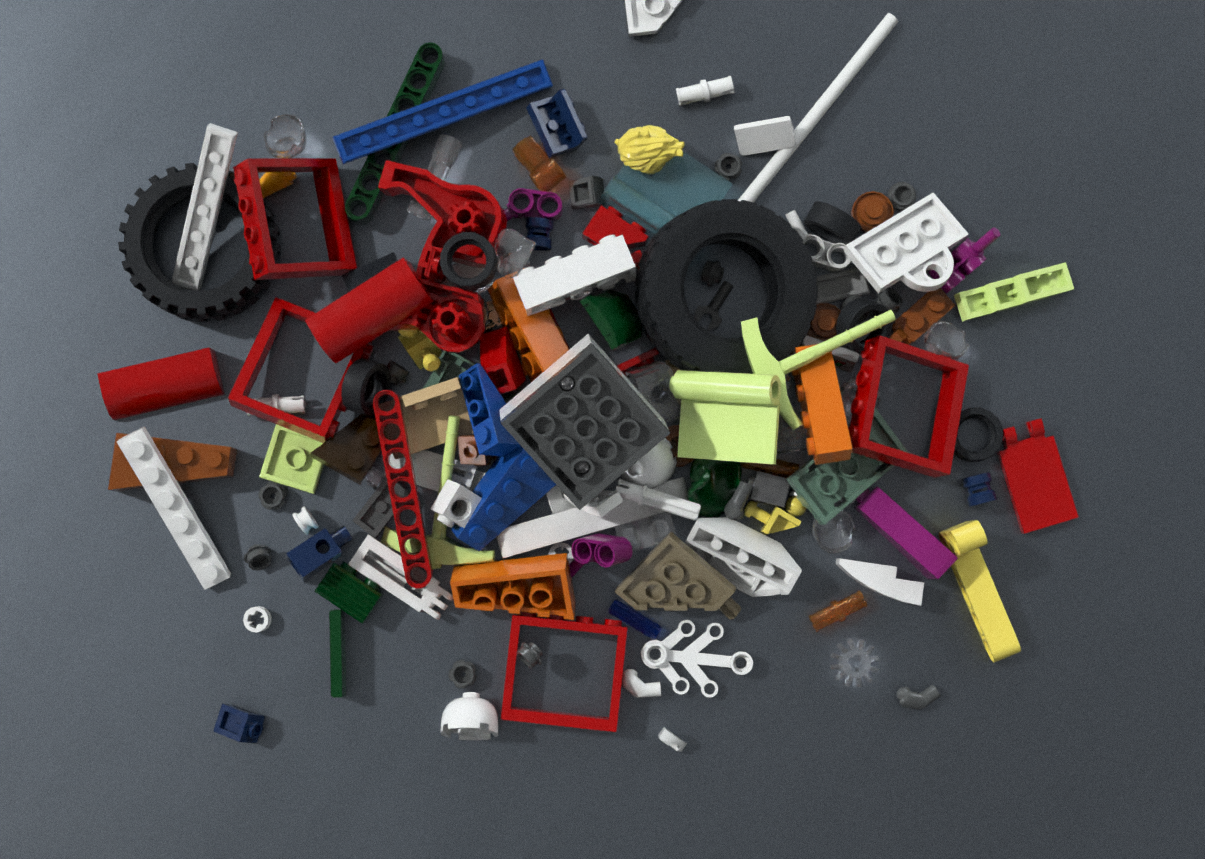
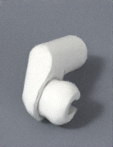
M627 669L623 672L622 685L634 697L661 696L660 682L644 683L637 677V671L634 669Z

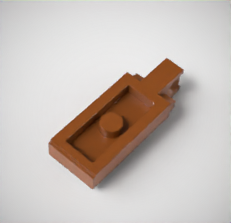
M941 288L927 292L893 322L892 331L894 333L890 336V339L902 341L908 345L912 344L956 305Z

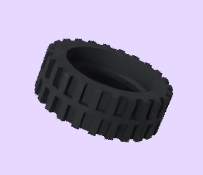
M186 163L185 169L179 171L173 166L166 169L167 176L160 179L157 175H154L148 179L152 185L146 191L139 187L134 193L139 197L138 201L134 206L127 204L124 210L129 215L127 223L120 222L119 231L124 234V242H118L119 251L125 255V260L122 261L123 268L130 273L132 277L130 279L131 283L143 293L142 296L164 311L185 320L190 318L197 322H207V319L212 318L217 321L225 320V315L232 312L238 315L244 312L242 308L249 302L254 305L259 300L256 295L262 288L268 290L271 285L268 279L254 280L252 266L249 265V250L243 266L230 281L220 287L204 291L188 290L177 286L167 279L157 265L153 251L156 229L162 218L172 207L185 199L191 198L198 168L194 163ZM229 170L222 201L230 204L242 217V213L239 210L237 185L234 183L235 175L233 171ZM263 199L274 261H276V255L281 254V245L277 239L280 231L273 219L274 214L271 208Z

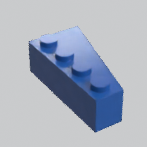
M521 446L505 457H497L472 491L482 499L467 525L463 528L454 524L450 529L458 539L477 551H481L556 484Z

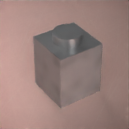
M757 471L754 477L749 476L747 484L753 487L748 500L784 508L790 484L786 480L787 478Z

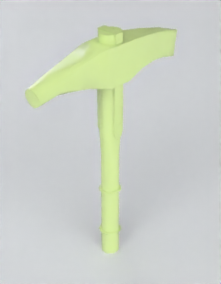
M889 310L779 362L769 353L762 340L757 317L742 321L741 329L745 350L753 374H769L779 377L781 383L779 415L792 430H795L803 423L794 412L788 398L785 375L815 361L832 350L853 342L857 338L878 328L881 329L883 326L895 321L896 318L892 310Z
M449 415L438 495L447 479L452 481L457 437L459 435V416ZM434 512L432 534L426 535L432 569H440L442 564L465 565L495 561L494 550L477 551L446 537L447 526L437 520L439 515ZM385 526L381 542L391 549L400 552L397 531ZM410 538L406 542V548L411 553H418L422 549V544L418 539Z

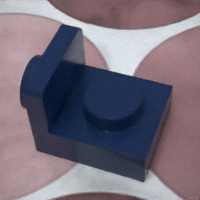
M222 704L213 731L238 742L257 743L263 730L265 716L249 713L230 704Z

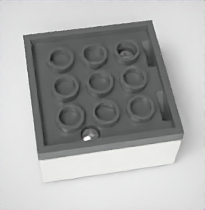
M589 334L583 337L499 410L503 427L579 510L670 434L660 414Z

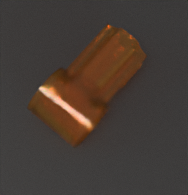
M531 135L521 140L512 149L516 158L530 173L529 177L539 191L549 192L567 178L553 158L549 159Z

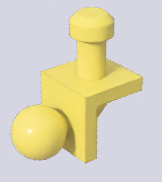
M415 329L398 330L400 334L399 340L420 370L425 367L427 371L433 372L440 367L441 361L439 357L442 351L422 331Z
M791 496L785 504L787 512L775 507L771 514L759 508L757 506L758 503L755 501H749L744 508V515L748 518L752 516L764 523L760 532L767 535L798 527L802 521L795 517L803 515L807 508L802 506L801 502L796 498L797 496Z

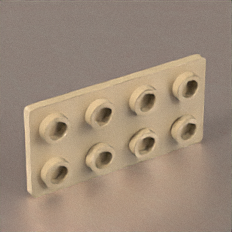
M458 377L400 397L411 454L445 443V431H447L449 415L460 417L458 437L460 435L473 434ZM395 400L381 403L380 407L384 411H390L395 406ZM390 423L386 426L385 433L387 438L395 440L399 437L400 428L397 424ZM400 452L393 453L395 459L405 457Z

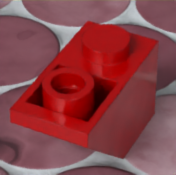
M602 205L582 233V238L593 246L600 244L599 241L606 236L615 235L618 237L623 235L628 249L645 246L649 236L645 234L647 230L638 223L632 222L629 224L622 219L623 214L611 206L606 209Z
M508 327L483 333L480 338L481 366L500 394L516 390L526 380Z

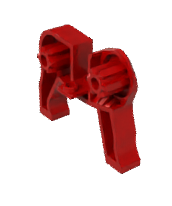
M386 160L378 188L385 195L392 197L399 194L412 196L437 221L424 245L416 271L434 302L390 330H420L443 351L450 353L465 351L473 347L484 333V300L477 292L441 284L442 280L445 281L447 277L443 274L440 266V253L445 243L454 235L462 232H475L484 236L489 241L497 255L506 231V214L496 198L484 188L475 185L451 184L441 180L426 169ZM464 245L455 251L452 262L484 269L486 256L480 247Z

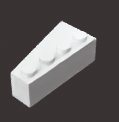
M615 235L606 236L599 241L600 244L590 248L588 245H584L574 249L572 255L567 257L555 256L545 261V265L539 268L527 267L517 273L518 276L513 277L527 315L563 305L566 302L565 298L569 296L572 300L587 297L593 291V288L598 287V289H603V291L614 288V284L624 278L626 283L635 281L636 266L623 235L618 237Z

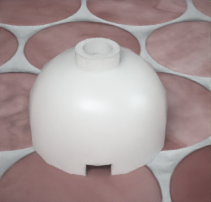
M664 438L621 475L625 481L641 486L646 484L648 485L647 488L654 489L669 481L675 473L677 464L676 457L673 458L670 450L673 448L670 442Z
M465 692L462 698L454 699L445 707L441 719V735L451 738V733L459 735V740L472 741L491 739V733L497 737L498 715L496 709L489 701L480 698L479 693Z

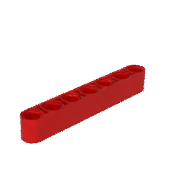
M382 390L375 395L373 408L405 579L411 587L423 588L429 584L433 576V569L402 403L396 392ZM386 394L391 395L395 400V406L390 411H384L380 407V399ZM390 423L397 424L400 428V435L395 440H391L385 435V428ZM394 452H400L405 456L406 463L402 468H395L391 465L390 457ZM398 481H406L410 484L411 492L408 496L402 497L397 494L395 486ZM410 509L415 512L416 522L414 524L406 525L402 522L401 513L403 510ZM410 538L418 539L422 544L421 551L418 553L409 552L406 548L407 540ZM413 568H424L427 572V578L422 582L415 581L411 575Z

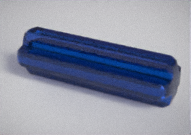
M614 600L608 610L611 615L651 639H656L662 630L660 625L618 600Z

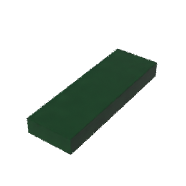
M334 609L329 611L332 698L346 696L345 612L341 609Z

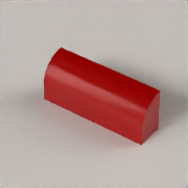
M403 257L310 316L305 322L327 356L334 363H338L434 301L411 263Z
M210 347L97 373L104 404L113 420L225 395L216 352Z

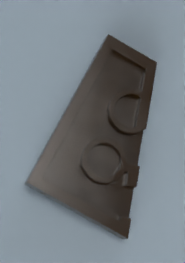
M375 414L372 416L359 415L338 431L333 438H329L312 451L311 457L361 485L382 453Z

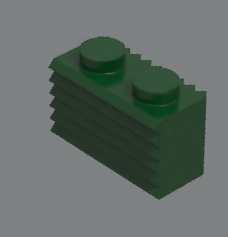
M345 561L341 565L333 563L314 592L360 623H365L384 596L379 591L381 586L368 577L364 581L356 576L357 570Z

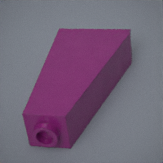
M878 486L873 487L871 490L867 488L855 499L858 501V504L854 509L927 579H939L958 559Z

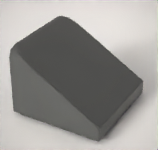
M588 176L568 182L572 209L606 205L604 184L601 177Z

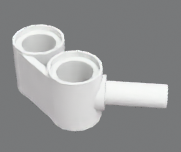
M795 210L785 215L792 229H795L803 239V244L809 243L816 246L817 255L811 256L812 264L815 267L837 272L844 270L849 265L851 259L843 251L846 246L845 244H834L824 241L811 233L808 234ZM835 251L842 253L845 259L844 263H834L831 260V253Z

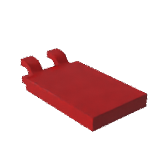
M1042 418L1025 422L1031 438L1017 441L1014 426L1003 429L1002 443L1004 450L997 452L1022 534L1078 518L1054 435L1045 437Z

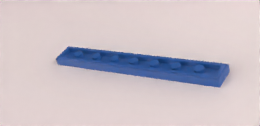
M542 59L333 136L332 139L344 165L548 89L553 84Z

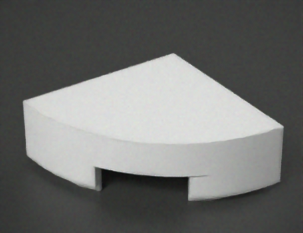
M665 727L658 734L662 742L668 746L670 745L677 752H682L687 745L686 742Z

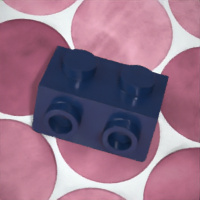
M566 89L559 90L552 97L532 102L526 107L549 158L576 150L587 140L585 126L580 122L574 109V102L568 96Z

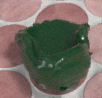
M693 459L690 470L691 486L687 494L689 501L701 506L699 517L716 518L725 513L724 508L735 493L740 481H742L741 462Z

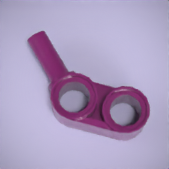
M518 188L510 194L509 203L506 204L507 208L504 209L507 221L512 217L515 219L538 217L555 222L561 217L563 212L562 201L556 193ZM524 197L529 200V206L525 209L520 210L514 206L518 198ZM552 201L557 204L558 208L553 213H545L542 210V206L546 202Z
M991 228L977 242H972L967 238L951 252L954 262L953 271L946 284L941 287L946 294L987 259L983 255L984 250L1001 235L997 228ZM935 270L928 272L933 279L940 278Z
M600 533L576 539L571 549L574 557L569 565L571 578L575 576L584 564H589L590 562L598 563L604 568L627 562L632 557L631 543L624 537Z

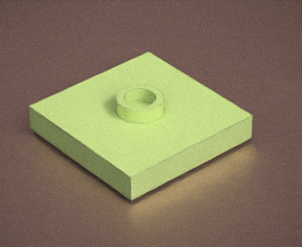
M276 424L259 477L315 494L324 464L313 459L311 452L323 443Z

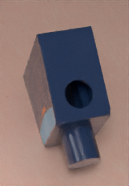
M344 525L331 534L324 528L287 552V559L302 581L305 582L341 557L342 551L340 548L353 538ZM322 544L329 547V551L324 554L316 550Z

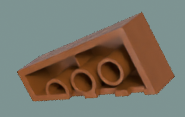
M116 433L108 490L111 491L144 488L117 444L120 438L128 434ZM151 437L178 484L234 477L237 449Z

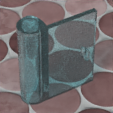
M683 151V157H673L665 163L662 170L655 174L648 175L623 165L618 175L616 174L605 188L601 199L649 231L657 234L658 230L668 221H671L683 212L706 202L721 201L733 184Z

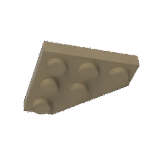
M670 532L616 587L615 593L635 610L664 608V611H687L688 608H704V611H716L735 593L737 587L673 532Z

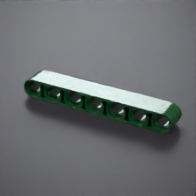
M428 42L420 46L387 116L400 112L401 107L409 103L417 106L428 102L445 65L442 50L436 43ZM428 54L438 55L436 62L431 64L424 62V58ZM416 79L426 80V85L423 88L416 89L412 87ZM409 140L368 155L345 205V211L352 222L357 225L369 223L373 219L384 196V193L378 186L371 191L365 189V183L368 180L377 179L380 181L384 165L377 164V158L381 154H389L391 156L390 161L399 163ZM358 204H364L367 207L366 212L362 216L353 215V209Z

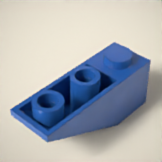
M476 363L458 375L479 455L505 457L521 447L501 424L499 410L507 403L481 364Z

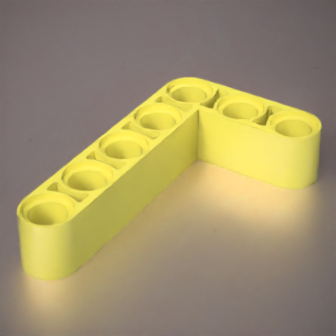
M978 520L965 521L939 532L940 542L958 558L951 565V568L992 662L995 663L1021 652L1019 641L979 549L988 544L986 534Z

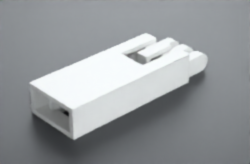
M427 450L411 454L417 485L438 492L443 455ZM392 454L390 457L391 465L395 468H402L406 463V458L395 459ZM454 460L455 466L453 471L465 476L453 474L452 481L460 483L465 488L473 491L486 473L477 471V466L460 464L459 460Z
M369 534L348 564L418 612L423 610L437 620L442 615L433 609L434 606L437 605L443 610H446L448 607L447 604L439 600L440 597L443 595L447 600H453V595L439 586L441 582L433 576L429 584L425 586L426 588H411L421 594L420 597L405 589L404 586L407 581L401 555ZM415 567L412 569L411 575L416 581L422 582L427 578V572L421 568Z

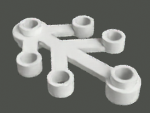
M682 620L678 624V628L663 641L650 640L644 644L641 650V658L644 664L653 669L660 668L672 683L674 692L680 695L688 692L690 684L686 678L680 677L669 662L682 663L700 685L702 694L709 698L714 697L718 693V685L713 680H709L697 664L728 667L739 675L749 673L753 667L752 657L743 651H738L732 656L699 653L713 640H718L723 636L724 629L722 625L716 622L710 623L706 628V632L683 651L670 649L683 637H690L694 634L695 625L690 620ZM684 623H690L692 626V630L688 634H684L681 631V626ZM712 626L720 628V634L716 637L710 635V628ZM655 648L661 652L660 657L656 660L650 657V651ZM739 657H743L746 660V665L743 668H738L735 664L736 659ZM679 680L686 682V688L683 691H678L675 687L676 682ZM708 683H712L715 686L712 694H707L704 691V686Z

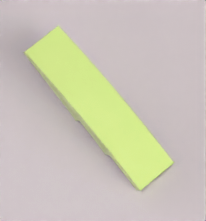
M1065 262L959 292L954 295L961 320L964 322L1074 290V286Z

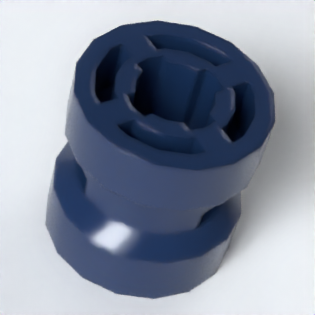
M538 217L526 218L525 227L528 233L524 238L523 247L531 250L550 251L552 246L550 233L553 231L554 221Z
M990 472L962 479L963 486L969 493L967 497L969 507L997 500L996 493L990 486L992 481ZM982 488H987L986 491H982V492H978V493H974V494H973V492H972V491L979 490V489H982Z

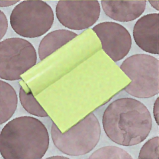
M689 370L676 371L670 379L669 387L674 397L681 399L677 457L776 464L781 383L777 375Z

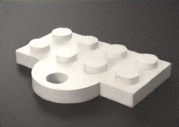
M931 193L850 242L843 251L878 294L900 280L914 290L930 292L946 284L954 267L953 257L949 250L965 241L969 234L934 193ZM935 270L940 278L931 279L926 274V271Z

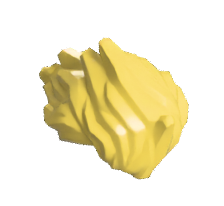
M653 125L631 128L614 142L618 146L620 160L625 166L648 175L662 170L665 163L673 157H683L682 149L685 146L684 141L679 142L678 139L667 134L665 129Z

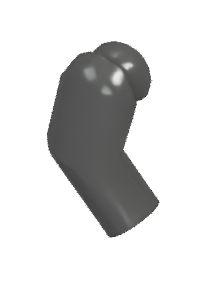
M740 481L735 493L724 508L725 515L729 519L737 521L744 516L743 507L753 489L751 485Z
M933 684L921 693L910 691L909 687H901L896 693V697L900 700L899 703L903 707L916 710L925 708L941 697Z

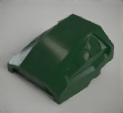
M609 289L604 293L590 295L580 301L612 350H618L633 343L642 336V325L637 313L638 310L627 294Z

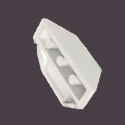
M728 517L697 518L685 541V544L736 586V589L752 597L776 594L789 595L802 571L780 542Z

